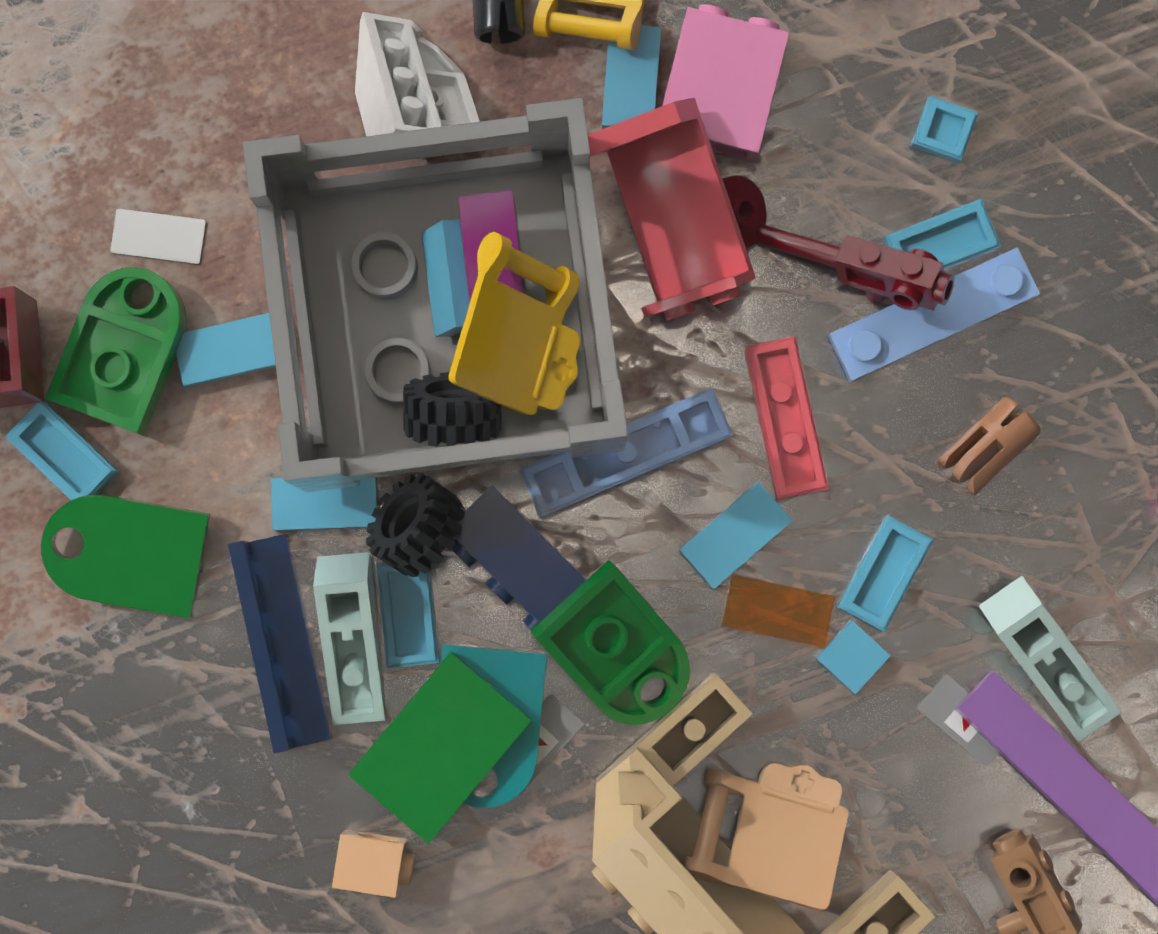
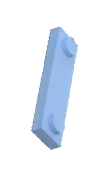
M1019 248L1012 249L954 276V287L946 305L937 303L934 311L918 307L916 310H905L893 304L830 333L828 338L849 383L1037 297L1040 292Z
M710 388L627 423L628 437L624 451L572 458L570 452L556 453L521 468L520 472L539 517L547 516L733 437L714 389Z

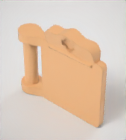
M777 763L769 764L761 770L758 782L727 772L707 769L703 786L708 788L693 856H686L684 867L689 873L699 880L725 884L818 911L827 909L831 899L848 819V810L839 805L842 795L841 784L834 779L821 776L808 765L787 767ZM728 794L743 796L728 866L726 867L713 863Z

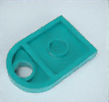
M442 644L441 662L450 652H453L532 719L492 768L497 776L495 790L484 796L472 792L463 802L465 805L478 808L500 806L517 797L526 788L535 771L547 654Z

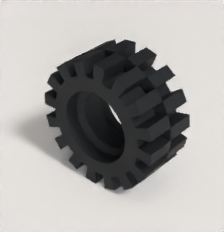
M449 372L440 373V377H434L431 374L424 375L423 380L412 379L410 384H405L403 387V426L405 435L408 438L413 437V441L418 443L428 440V445L435 447L440 443H446V446H454L457 443L469 444L475 443V441H490V437L497 438L500 432H502V405L452 384L449 381Z
M418 473L416 477L413 474L405 476L404 484L397 481L392 486L394 491L392 495L385 493L380 500L384 504L381 509L375 507L371 516L376 518L375 522L368 523L366 531L371 534L366 538V544L370 547L369 551L371 554L401 574L411 577H418L419 571L426 574L431 571L432 561L439 564L444 559L441 553L445 548L451 551L455 542L450 539L452 535H460L462 526L457 522L464 519V511L460 509L463 506L462 501L451 491L423 473Z

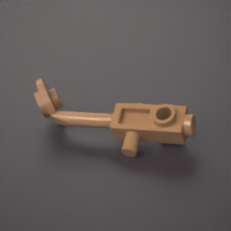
M1016 829L996 839L992 843L995 852L991 857V861L1017 908V911L996 919L1000 934H1019L1026 930H1029L1030 934H1079L1082 923L1075 912L1074 901L1067 890H1063L1053 871V862L1048 852L1041 849L1034 834L1024 836L1021 829Z

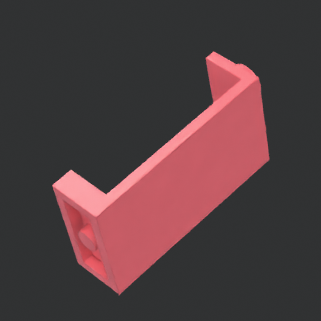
M695 97L666 104L587 135L590 157L607 153L658 300L642 307L644 317L663 312L666 321L696 311L693 301L709 296L713 306L742 296L739 286L756 279Z

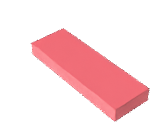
M796 336L745 346L743 348L776 500L829 489Z

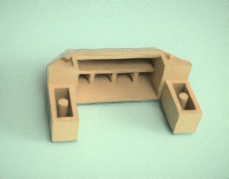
M716 673L710 674L596 778L592 861L597 867L591 872L611 895H614L619 890L632 905L627 911L628 914L646 934H651L653 931L657 934H806L774 898L725 884L696 879L684 867L686 856H693L701 816L677 791L674 785L752 715V712ZM720 837L718 838L713 863L727 867L731 850ZM889 870L820 934H918L935 916L905 882L892 870Z

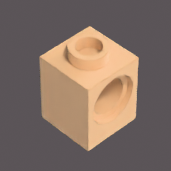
M353 830L343 831L339 839L332 888L396 898L400 892L401 884L410 886L415 854L406 852L408 839Z

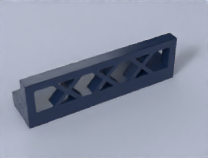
M288 534L251 542L243 540L228 544L273 753H280L296 747L333 739Z

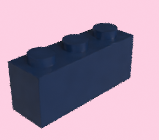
M493 485L464 512V519L457 522L462 526L460 535H452L455 538L453 540L455 545L451 550L469 568L478 561L492 575L485 584L506 605L515 598L529 612L522 621L531 630L586 581Z

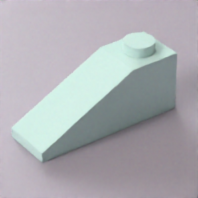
M370 552L319 556L316 562L313 588L333 725L385 721L386 713L377 606Z
M1020 576L979 605L997 635L1078 742L1122 713L1023 576Z

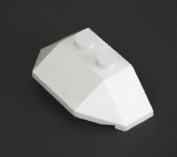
M366 12L362 13L359 29L355 95L366 136L480 122L464 73L438 46L421 36L422 30L412 20Z

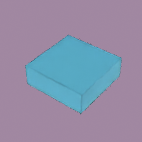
M929 96L910 147L960 164L979 112Z
M849 620L815 659L850 692L856 695L891 655L853 620Z

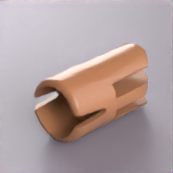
M1003 397L938 459L946 469L956 464L952 475L959 482L963 483L971 479L967 489L974 496L1035 440L1041 432L1039 425L1027 411L1022 414L1017 412L1016 407L1019 403L1010 397Z

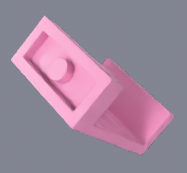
M700 5L698 9L687 7L662 106L695 97L713 153L755 163L760 150L789 32L779 30V25L776 22L765 18L752 17L747 22L728 17V11L713 5Z

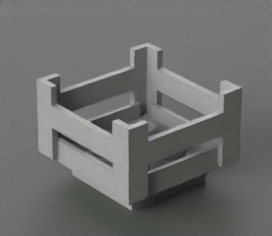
M583 98L526 105L527 116L304 144L299 134L242 142L249 198L256 206L283 421V423L277 424L285 482L303 491L314 492L359 486V479L564 452H570L572 458L624 451L628 434L621 382L618 379L590 169V150ZM530 144L531 150L530 152L323 179L320 172ZM513 190L517 209L521 252L553 268L564 266L577 272L579 275L580 284L578 291L566 310L562 325L574 329L580 336V346L576 354L578 375L567 388L564 402L558 409L541 410L537 408L534 415H525L502 405V432H500L497 438L490 437V441H475V443L469 444L457 443L454 446H446V443H440L437 447L429 446L428 440L422 443L415 442L413 437L408 438L404 431L403 387L405 384H410L412 379L423 380L424 375L431 374L434 377H440V373L450 372L461 332L450 337H435L421 232L441 220H460L458 196ZM282 230H286L311 433L307 431ZM524 278L526 295L546 304V288Z

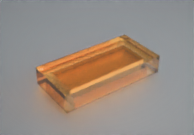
M732 574L721 626L825 648L835 596Z

